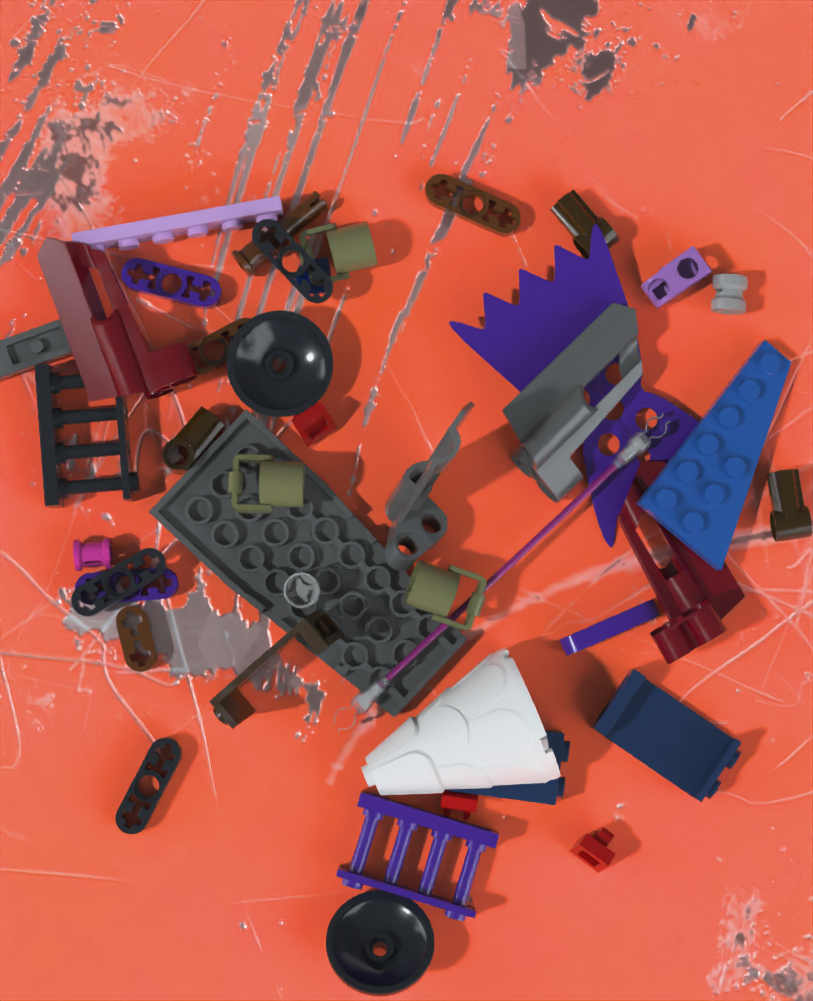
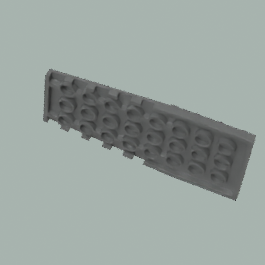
M245 409L149 513L228 587L271 619L285 632L290 631L304 617L322 608L344 633V636L318 655L301 635L296 640L364 694L381 680L385 686L372 700L395 717L463 645L466 637L458 629L449 626L390 682L385 678L396 665L441 623L431 620L433 614L404 604V596L410 576L406 571H397L388 565L385 558V548L355 517L330 487L306 464L304 508L272 507V513H237L233 510L231 503L232 495H228V473L233 471V459L236 455L274 456V461H302ZM241 463L243 483L239 504L260 505V463ZM295 573H308L320 585L321 593L319 600L310 608H295L284 597V584Z

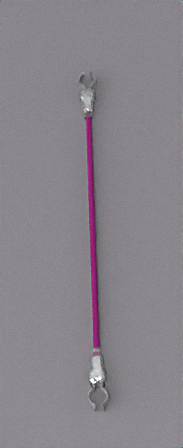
M663 414L661 417L655 416L650 418L645 425L644 433L642 431L635 433L628 440L627 445L617 454L612 464L489 578L484 593L616 469L619 470L636 456L643 454L652 443L651 438H661L663 435L648 438L645 433L648 431V422L651 419H661ZM668 421V422L665 423V432H664V434H665L666 431H667V424L670 423L671 421ZM471 596L447 619L455 621L467 610ZM441 623L385 677L382 676L365 690L359 691L350 702L351 707L353 706L358 711L357 713H366L373 707L375 700L384 693L390 681L449 626Z

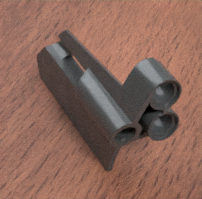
M613 302L502 410L520 441L518 449L511 455L512 461L525 475L533 478L541 491L556 503H559L583 479L581 472L570 459V456L643 375L642 360L639 356L637 344L639 332L636 309ZM618 356L621 381L596 406H590L585 400L584 388Z
M472 401L462 408L429 459L410 466L386 501L385 514L392 521L389 529L385 558L388 565L394 570L407 571L411 569L418 558L428 549L435 547L447 531V516L428 495L432 491L433 484L441 472L448 467L459 451L461 438L458 430L475 406ZM422 524L430 525L435 533L426 531ZM398 546L407 547L411 555L402 553Z

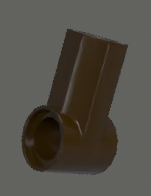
M574 189L560 198L550 209L573 237L572 241L575 247L585 259L590 257L591 234L594 224L600 228L608 249L619 241L616 232L610 224L602 217H597Z
M201 406L175 438L167 442L163 447L162 458L166 467L174 474H185L221 433L225 425L210 411ZM175 449L187 450L189 456L185 463L174 465L170 462V455Z
M798 469L766 474L772 511H770V527L774 541L781 542L811 537V516L808 507L804 506Z

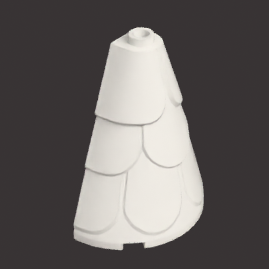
M503 647L494 653H490L452 687H447L416 717L410 716L365 757L367 765L361 767L368 786L376 785L380 795L443 793L445 789L491 788L498 785L547 783L550 780L561 777L553 750L549 749L547 734L513 658L508 657V649Z

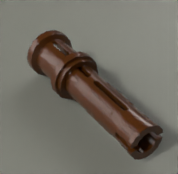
M317 191L312 192L308 198L278 221L291 237L329 208L323 198L319 199L320 194ZM273 227L266 232L261 230L260 232L263 237L260 242L262 244L270 242L277 249L271 253L275 258L279 252L278 248L282 246L274 236L277 229ZM253 240L240 251L234 250L231 253L234 260L249 277H252L255 274L254 270L268 259L254 244Z

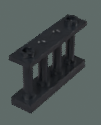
M49 364L34 365L45 506L50 509L65 508L64 499H69V495L123 490V500L134 502V493L140 492L138 471L132 472L127 395L115 397L116 406L63 411L62 407L57 408L56 394H61V391L66 389L85 388L81 375L60 376V373H55L54 368ZM117 420L119 441L65 446L64 442L60 443L59 429H63L64 425ZM120 455L121 476L72 481H68L67 477L62 478L61 464H66L67 460Z

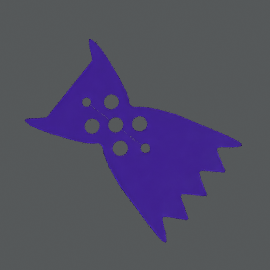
M594 224L591 234L590 257L588 259L582 258L559 245H555V279L553 282L526 270H519L520 300L518 305L510 304L489 293H484V329L461 322L449 321V325L459 337L520 392L613 302L629 307L610 251L600 228L596 224ZM618 356L584 388L590 396V406H596L616 386L607 381L606 370L611 364L618 363ZM642 376L620 400L624 407L622 416L617 420L604 418L583 441V456L589 485L612 463L618 468L591 493L599 527L610 547L614 544L617 516L622 509L641 463L637 459V454L641 449L622 465L617 461L620 455L634 443L632 440L637 435L645 432L636 424L635 417L637 412L643 408H650L656 413L657 417H661L663 414L661 419H657L656 425L645 434L639 436V438L647 444L651 436L658 437L663 435L658 439L651 438L644 449L650 453L649 461H665L666 464L699 422L666 399L653 393L645 392L641 387ZM668 421H671L670 423L667 424V431H666V433L664 434V432H665V423L668 422ZM606 433L615 435L620 442L618 451L611 456L602 454L598 449V440Z

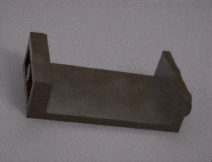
M322 608L304 617L209 701L214 707L213 712L220 722L225 725L229 724L234 729L256 712L255 708L239 689L300 635L317 655L344 636V633Z

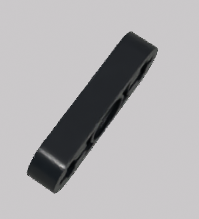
M272 219L259 221L252 231L253 242L259 250L308 301L321 304L329 300L334 290L331 278L278 222ZM263 227L269 230L275 227L277 232L274 236L282 245L285 239H288L291 243L282 248L276 258L271 253L277 249L270 242H265L264 244L260 242L263 237L260 231ZM291 251H296L303 257V265L296 272H289L283 266L284 256ZM309 265L315 268V271L309 274L316 281L321 279L326 281L323 287L326 293L322 297L319 294H314L313 296L309 294L312 287L305 279L302 280L301 284H298L295 280L306 273Z
M145 548L80 585L74 590L71 597L73 609L82 616H96L150 585L166 573L168 562L165 555L157 549ZM149 555L153 559L158 557L160 562L156 565L157 572L153 574L151 571L146 570L140 573L139 577L143 581L137 584L136 576L128 568V565L133 563L134 569H138L145 565V556ZM117 572H124L130 580L128 589L122 593H116L110 587V579ZM102 581L105 592L112 599L106 602L105 596L102 595L94 600V609L91 610L87 606L81 607L80 602L84 599L82 593L87 591L88 594L92 595L99 592L101 589L97 586V583Z
M169 737L160 738L149 748L116 812V824L122 832L137 834L147 827L182 759V747L175 739ZM167 744H170L172 746L171 753L175 755L174 760H166L161 770L168 771L166 777L157 770L147 769L149 762L156 766L161 755L156 752L157 748H164ZM146 775L154 776L159 782V790L153 796H146L140 791V780ZM134 794L139 800L150 802L151 806L148 809L143 805L138 812V817L142 819L141 824L135 823L129 827L126 825L128 819L123 815L125 811L131 812L135 808L137 801L131 800Z

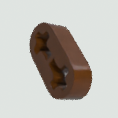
M134 605L126 606L120 610L116 617V626L127 666L137 672L148 671L156 665L158 660V650L150 618L143 608ZM133 611L135 616L142 617V622L137 624L139 634L137 637H134L131 627L124 626V620L129 619L128 613ZM140 640L142 649L151 653V657L146 659V665L141 666L139 661H133L132 655L137 653L135 641Z

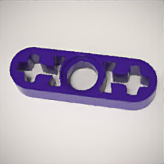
M142 258L130 259L122 267L121 277L123 282L130 290L206 310L216 307L222 298V289L218 281L208 275ZM139 266L142 267L144 274L155 277L154 270H159L155 279L156 289H151L150 287L153 283L146 279H140L138 284H134V279L129 275L130 271H137ZM171 274L179 276L182 280L181 288L175 293H167L162 288L163 279ZM188 279H194L191 284L199 289H204L205 284H210L211 290L215 292L214 297L208 296L206 301H201L200 294L189 291V298L184 297L188 291Z
M156 567L131 569L136 576L137 584L143 581L139 577L140 573L149 570L154 574L157 572ZM167 568L164 575L166 579L172 580V586L166 587V593L161 594L159 588L150 587L147 588L149 595L142 596L143 588L119 603L169 599L179 589V578L174 571ZM103 572L82 575L77 580L75 589ZM117 572L112 576L110 587L116 593H119L117 588L119 580L127 576L124 572ZM102 591L95 593V599H90L89 594L82 593L84 599L81 602L87 605H94V600L102 595L105 596L106 602L111 599H107L108 594Z
M651 599L568 635L559 641L566 656L656 618L660 616V612L654 599Z

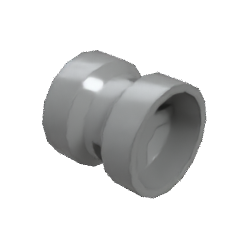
M739 274L713 275L712 287L716 290L715 297L711 300L710 311L725 315L745 314L747 302L743 299V292L748 288V277Z
M304 572L291 575L286 580L283 588L284 597L287 602L299 609H307L315 605L321 593L317 580Z

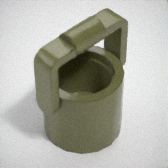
M367 221L337 228V224L332 223L304 230L299 235L301 247L314 260L312 248L308 247L306 237L326 232L337 274L330 277L333 283L349 279V272L378 266ZM298 253V254H299V258H300V262H301V266H302V265H303V257H302V255H301L300 253ZM309 265L307 272L313 286L325 285L326 281L324 279L316 281L309 274L315 269L312 265Z
M236 455L233 459V471L228 473V495H232L231 503L233 510L237 513H272V507L304 508V461H274V456ZM241 463H260V505L239 504L243 483Z
M419 560L410 577L404 596V604L433 614L431 620L466 631L473 626L475 617L480 616L486 598L483 593L487 581L481 575L450 565L447 570ZM460 575L478 581L476 590L472 592L466 610L467 616L464 624L445 618L455 599Z

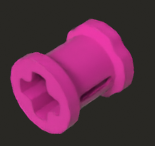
M104 538L103 541L85 543H82L80 539L74 540L73 558L75 570L82 571L83 567L105 566L107 569L112 568L111 538Z

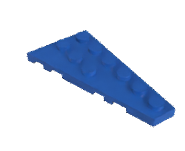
M766 340L761 341L636 503L716 571L722 570L792 363Z

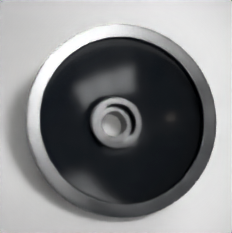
M269 311L253 317L237 331L228 349L227 374L234 392L245 405L263 415L288 417L304 412L321 399L332 378L333 355L326 336L314 322L295 312ZM277 358L283 359L286 363L285 369L281 372L275 371L272 367L273 361Z
M383 890L364 892L347 900L333 915L326 933L327 958L336 976L351 989L371 996L394 995L412 987L428 970L434 953L433 928L425 912L413 900ZM377 948H383L386 950V954L377 956L373 951Z

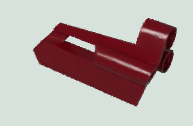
M46 237L37 258L90 402L137 393H144L147 400L155 399L173 392L176 389L175 386L190 382L199 376L186 342L175 343L150 352L104 250L85 242L63 241ZM89 268L97 269L101 276L113 309L108 318L106 317Z
M641 461L617 520L669 620L649 634L667 664H671L695 648L727 631L722 619L745 597V594L725 561L722 570L716 571L654 519L672 550L671 560L665 568L661 569L656 565L636 532L644 511L636 503L666 463L665 461Z

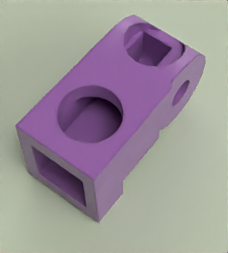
M692 246L659 269V272L645 281L641 288L656 309L710 276L712 271L696 248Z

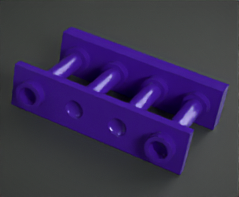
M362 790L357 806L364 808L362 814L365 815L350 868L338 867L336 876L343 878L341 884L362 890L364 884L446 910L445 916L465 922L466 916L475 918L476 908L466 905L481 853L482 851L486 852L487 846L496 848L499 833ZM384 815L398 819L396 825L399 826V830L384 879L365 874L363 871L378 821L383 820ZM418 825L432 829L431 836H434L417 890L397 883L413 830L417 831ZM456 836L466 839L465 846L468 849L453 900L433 895L432 891L447 841H451L452 837Z

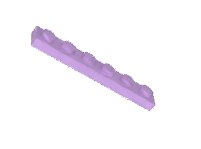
M280 196L74 232L71 233L72 241L92 244L98 249L104 250V252L105 249L118 247L119 250L125 251L140 247L139 243L153 240V244H166L174 241V236L187 234L188 238H199L208 235V230L222 228L223 232H232L242 229L243 224L258 223L264 219H272L278 222L277 218L284 217Z

